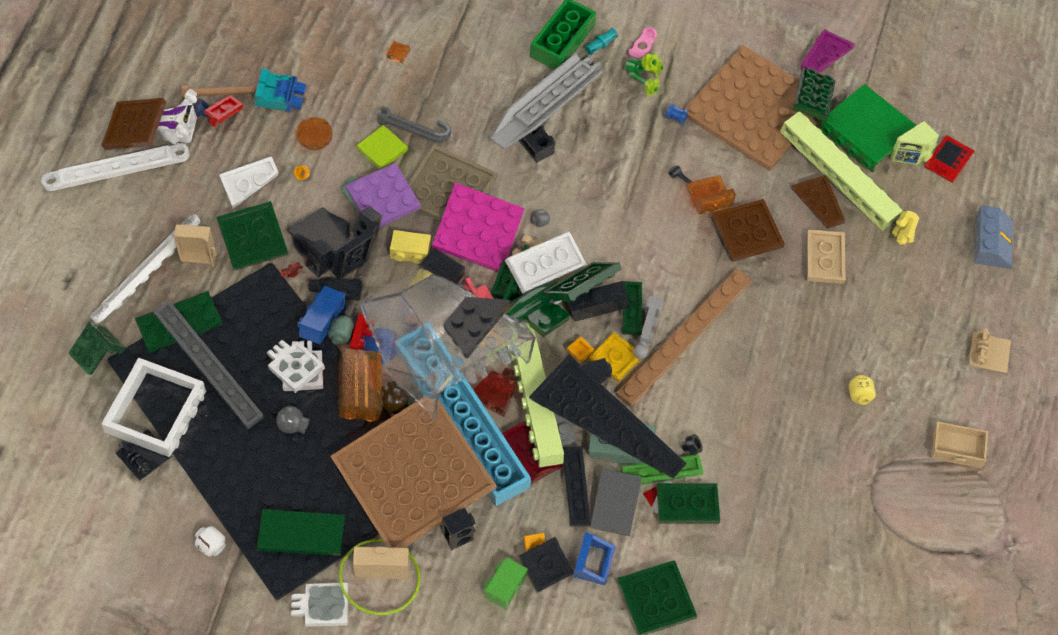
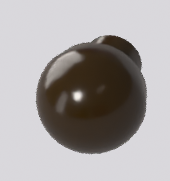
M390 381L381 387L384 393L382 404L386 411L397 414L408 407L409 395L403 388L398 387L396 381Z

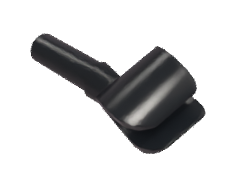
M676 165L670 168L668 174L672 179L679 176L689 185L693 183L682 173L680 166Z

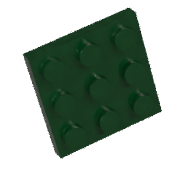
M271 201L216 217L234 271L288 255V250Z
M675 560L617 578V584L637 635H648L697 619V613Z

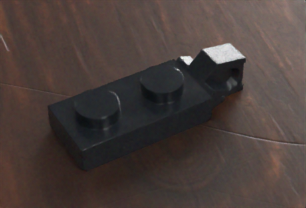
M337 278L309 279L308 289L309 292H321L323 287L327 286L345 293V300L360 301L363 283L362 280Z

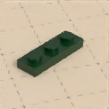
M624 281L630 308L622 310V335H641L642 282Z

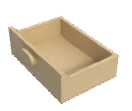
M176 225L174 239L180 261L206 263L214 267L216 248L211 227Z
M937 421L934 426L931 459L982 469L987 462L988 431Z
M354 547L353 568L355 578L409 579V548Z

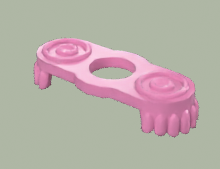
M647 27L645 30L643 29L641 37L635 41L633 48L629 49L630 58L641 60L650 51L651 45L657 37L654 28ZM639 43H645L647 45V48L639 49L637 45Z

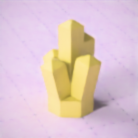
M903 211L900 218L896 221L897 225L892 233L897 237L896 241L899 245H904L906 242H914L915 229L919 220L918 215L914 212Z

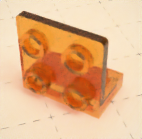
M720 175L690 182L686 185L698 215L733 206L736 193L733 188L726 189Z

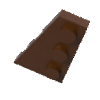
M826 175L791 185L793 192L827 229L845 223V218Z

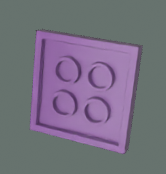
M396 163L346 185V189L359 212L371 206L382 215L380 227L421 209V204Z

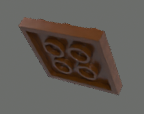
M164 98L117 102L101 146L105 150L152 146L167 102Z
M764 199L712 213V219L732 262L784 248L785 243Z

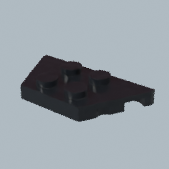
M465 297L443 323V329L448 336L452 337L456 347L459 346L466 359L470 357L508 310L510 301Z

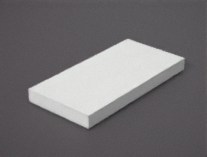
M570 232L515 254L505 260L522 294L587 265Z

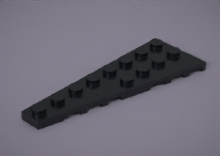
M570 355L529 396V399L672 479L687 464Z

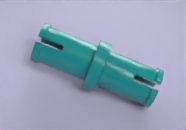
M611 28L603 35H598L594 41L584 47L585 51L591 56L599 49L605 48L609 42L618 37L617 31Z

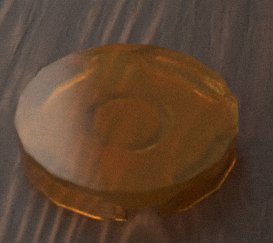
M311 117L309 120H303L298 125L296 136L302 147L309 150H319L329 145L332 140L333 130L327 120L320 117Z

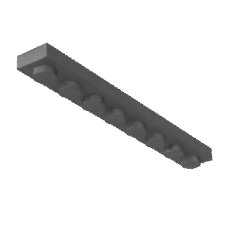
M170 300L153 311L157 319L247 429L264 418L261 411Z

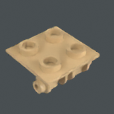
M985 328L981 329L979 333L973 332L968 366L1007 374L1011 340L990 336L989 330Z

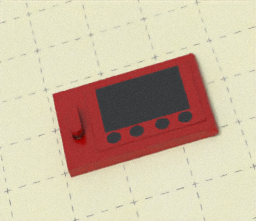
M945 135V138L924 167L953 183L968 160L975 153V150Z

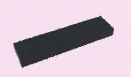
M562 447L570 527L590 526L583 447Z

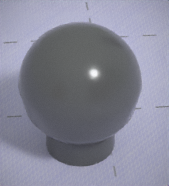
M293 406L282 408L276 417L278 428L282 432L289 434L296 432L304 434L310 419L303 417L299 409Z

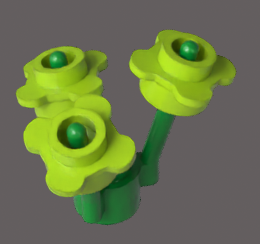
M647 53L642 60L629 58L626 63V71L630 72V77H634L644 84L643 89L647 92L646 96L650 97L651 94H656L659 91V78L655 80L650 78L646 81L637 74L642 73L645 69V71L650 70V73L658 77L664 68L660 57L656 53H653V55Z

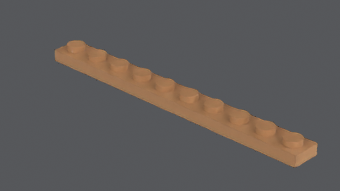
M736 269L617 391L616 396L632 407L746 289L752 279Z

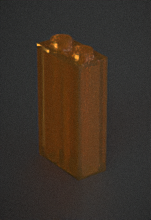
M343 348L339 358V417L378 421L382 411L381 352Z

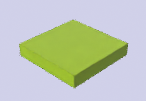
M384 125L356 145L357 150L379 170L387 167L408 151V146Z

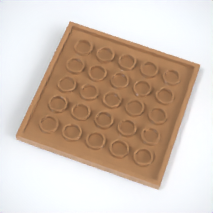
M742 45L684 110L689 111L687 119L771 171L793 145L780 131L784 122L799 112L792 109L799 79ZM802 113L804 116L808 117L811 123L816 119L815 117Z
M433 391L331 455L334 463L388 548L407 547L441 525L442 517L467 508L497 488Z

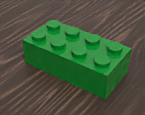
M564 0L530 43V57L554 70L557 69L575 53L594 28L597 12L574 0Z

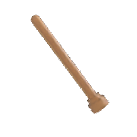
M189 85L182 86V100L186 99L185 93L189 89L195 91L197 96L256 93L257 86L193 89Z

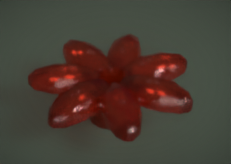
M299 262L294 265L289 264L288 268L281 270L282 274L280 277L287 275V278H294L299 274L298 270L302 269L303 266Z

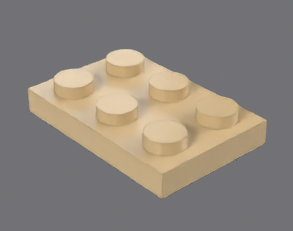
M808 229L807 281L845 283V232Z

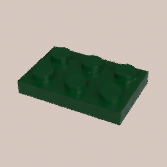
M657 483L659 524L720 523L717 483Z

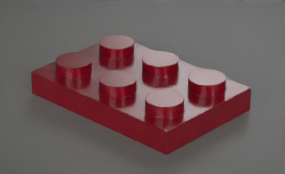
M523 421L503 432L502 435L531 477V484L562 468L563 464L539 467L538 460H534L533 456L535 445L530 443L529 439L531 428L526 425V421Z

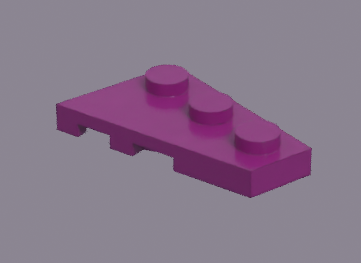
M824 29L802 62L800 69H813L817 73H821L854 49L855 43Z

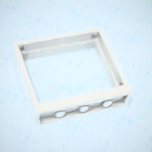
M138 358L101 424L103 430L109 435L170 457L175 448L178 449L179 439L182 434L184 435L187 432L190 419L195 417L199 402L204 400L206 392L203 381ZM147 373L192 389L165 441L119 425L121 418Z

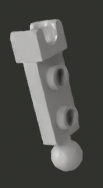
M648 296L643 314L646 320L640 342L633 349V354L638 359H644L648 355L646 345L652 342L654 333L650 331L651 328L656 327L663 301L658 297Z

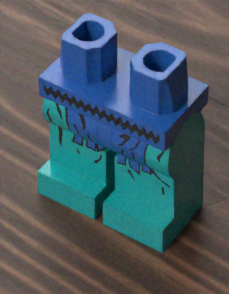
M262 68L255 93V106L285 110V112L289 113L291 108L301 109L303 98L297 97L295 94L305 95L306 84L297 82V76L278 75L270 73L269 69Z

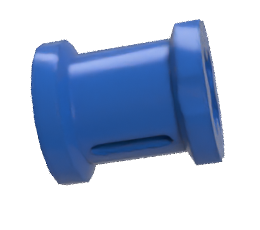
M672 103L666 113V118H672L683 125L689 111L682 110Z

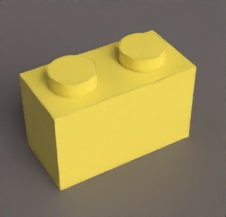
M394 230L390 246V259L421 264L430 253L431 235Z

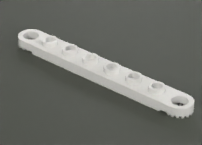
M178 143L172 146H162L63 168L44 174L41 182L44 189L48 191L73 187L184 162L189 158V149L185 144ZM178 150L184 151V153L179 156L175 154ZM49 179H56V182L53 184H47Z
M196 214L188 217V220L185 219L181 225L198 226L201 220ZM175 230L101 303L102 306H99L97 311L94 310L90 318L95 323L101 322L113 310L118 309L123 304L122 301L126 297L131 296L136 291L135 288L139 284L144 283L149 278L148 275L152 271L157 270L162 265L161 262L175 252L174 249L177 247L174 239Z

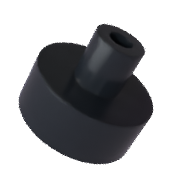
M696 434L686 437V444L682 445L684 452L689 451L692 455H696L703 451L701 440Z

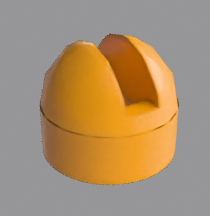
M305 165L297 166L294 169V176L298 180L307 179L310 175V169Z

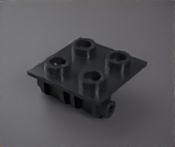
M148 429L143 432L145 435L156 438ZM125 440L120 442V449L115 453L139 481L172 457V455L167 457Z

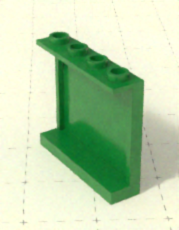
M864 83L829 113L826 122L821 121L819 129L824 135L831 138L836 145L842 147L851 157L858 160L863 167L873 173L876 166L892 153L897 138L917 125Z

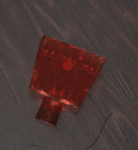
M504 368L501 374L496 371H490L473 389L485 408L502 417H505L516 389V383L511 380L515 373L511 369Z

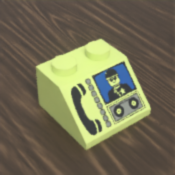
M923 121L897 138L890 157L891 161L916 165L922 161H928L933 155V149L937 146L936 142L939 135Z

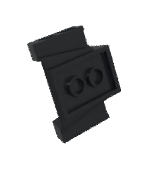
M371 206L367 207L358 214L352 233L349 230L350 224L348 221L322 207L288 229V232L309 250L306 267L319 278L330 270L337 279H342L368 261L373 241L377 238L382 215Z

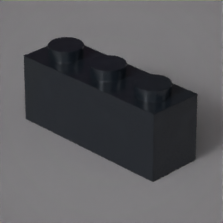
M624 281L590 289L588 293L577 296L575 301L569 302L575 322L630 308Z

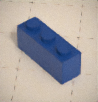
M324 286L321 292H317L314 303L312 305L309 304L306 315L301 317L298 322L299 337L321 344L328 333L332 319L338 317L343 310L346 294Z

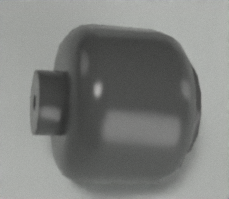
M545 209L535 210L531 213L530 222L539 228L549 224L550 216Z

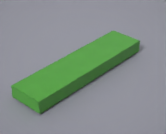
M697 454L681 457L687 464L673 479L647 464L622 466L621 472L642 477L640 485L703 475V468L700 456Z

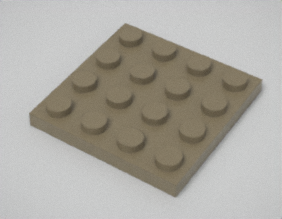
M433 145L408 184L421 204V209L417 211L441 222L455 183L488 194L498 178V173Z

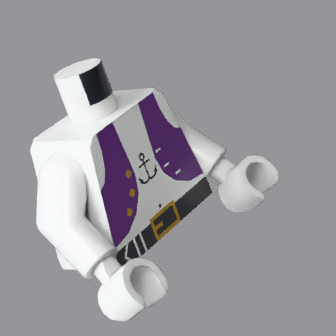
M192 89L185 93L186 99L179 106L163 111L157 131H160L163 140L173 144L177 142L191 143L197 120L192 103L197 101V93Z

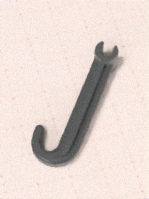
M381 107V113L378 112L377 122L382 126L390 124L437 143L445 142L451 136L450 126L441 120L437 121V125L445 129L444 133L394 115L388 107Z

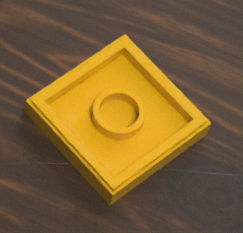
M615 332L589 357L591 362L606 358V361L612 367L611 378L618 383L641 359L634 356V347Z

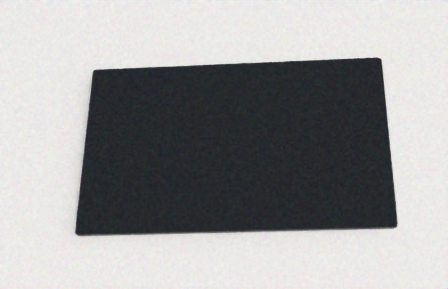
M269 263L211 297L223 325L198 334L263 414L264 418L249 429L244 426L178 343L149 353L143 338L109 357L108 363L123 384L138 358L203 381L206 390L204 400L199 402L195 417L190 419L187 432L184 435L182 434L179 439L178 449L175 448L172 454L273 598L280 600L344 558L354 546L371 540L379 534L334 463L331 455L392 416L384 409L375 394L337 345L332 343L328 335L325 336L321 344L312 342V351L322 350V363L325 367L323 370V389L298 390L296 393L283 390V381L269 370L268 365L274 360L268 356L267 352L272 350L276 354L273 350L275 345L282 349L279 345L281 340L290 347L293 341H298L299 343L304 341V347L308 348L307 342L309 340L299 337V328L297 327L300 318L306 315L307 307L275 265ZM147 373L133 399L162 440L165 441L192 389ZM287 406L299 409L303 417L310 419L305 433L296 432L289 434L282 432L276 423L278 412ZM262 509L345 515L341 556L258 551L257 545Z

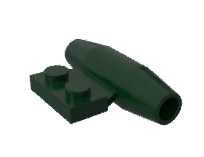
M554 280L514 299L510 303L508 310L500 318V325L507 328L527 319L530 327L544 338L569 321V313L559 305L550 303L552 300L543 298L542 292L557 284V282Z

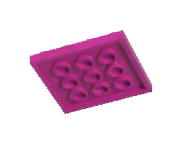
M455 183L431 248H436L441 252L499 272L502 262L509 256L525 208Z

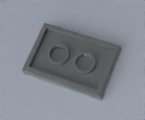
M602 469L590 528L630 537L642 477Z

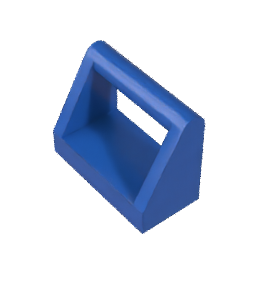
M585 532L574 577L606 585L616 546ZM591 546L606 550L600 576L585 569Z

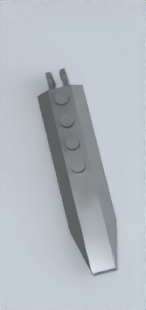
M576 53L507 109L491 140L503 149H506L534 131L603 73V71H599L602 63L597 62L591 67L590 65L594 60L592 56H588V58L580 61Z

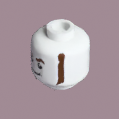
M214 526L202 527L195 534V546L207 557H216L226 546L225 536Z

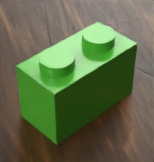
M506 557L503 563L500 561L494 570L496 573L494 577L486 581L483 587L485 590L484 598L506 610L526 579L528 569Z

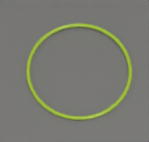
M373 539L359 543L354 547H360L365 544L374 542H385L383 539ZM354 547L345 555L339 569L340 587L347 600L359 610L373 615H389L401 611L416 597L420 587V571L416 560L409 552V557L417 571V586L410 600L400 608L388 612H374L360 607L348 596L342 582L344 563L354 551Z

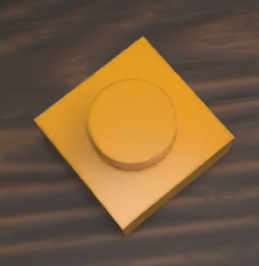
M580 336L567 347V352L580 364L594 353V348Z
M544 533L523 536L525 552L546 542Z

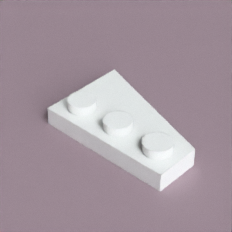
M272 156L219 174L232 208L234 209L278 176V170Z

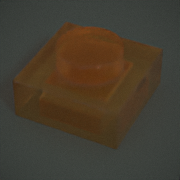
M394 41L387 52V58L404 63L410 52V46Z

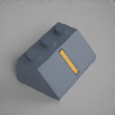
M981 205L975 217L974 263L1011 269L1013 220L998 207Z

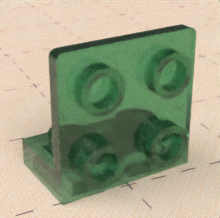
M88 322L70 349L69 355L87 374L92 375L107 352L122 354L126 347L105 326Z

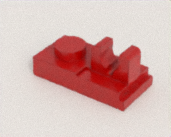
M231 95L215 103L205 110L206 115L209 116V124L216 127L217 123H223L225 119L241 111L243 103Z
M361 313L358 315L350 343L351 356L359 357L360 350H364L365 339H363V336L373 337V330H368L367 328L376 327L374 320L365 319V316Z

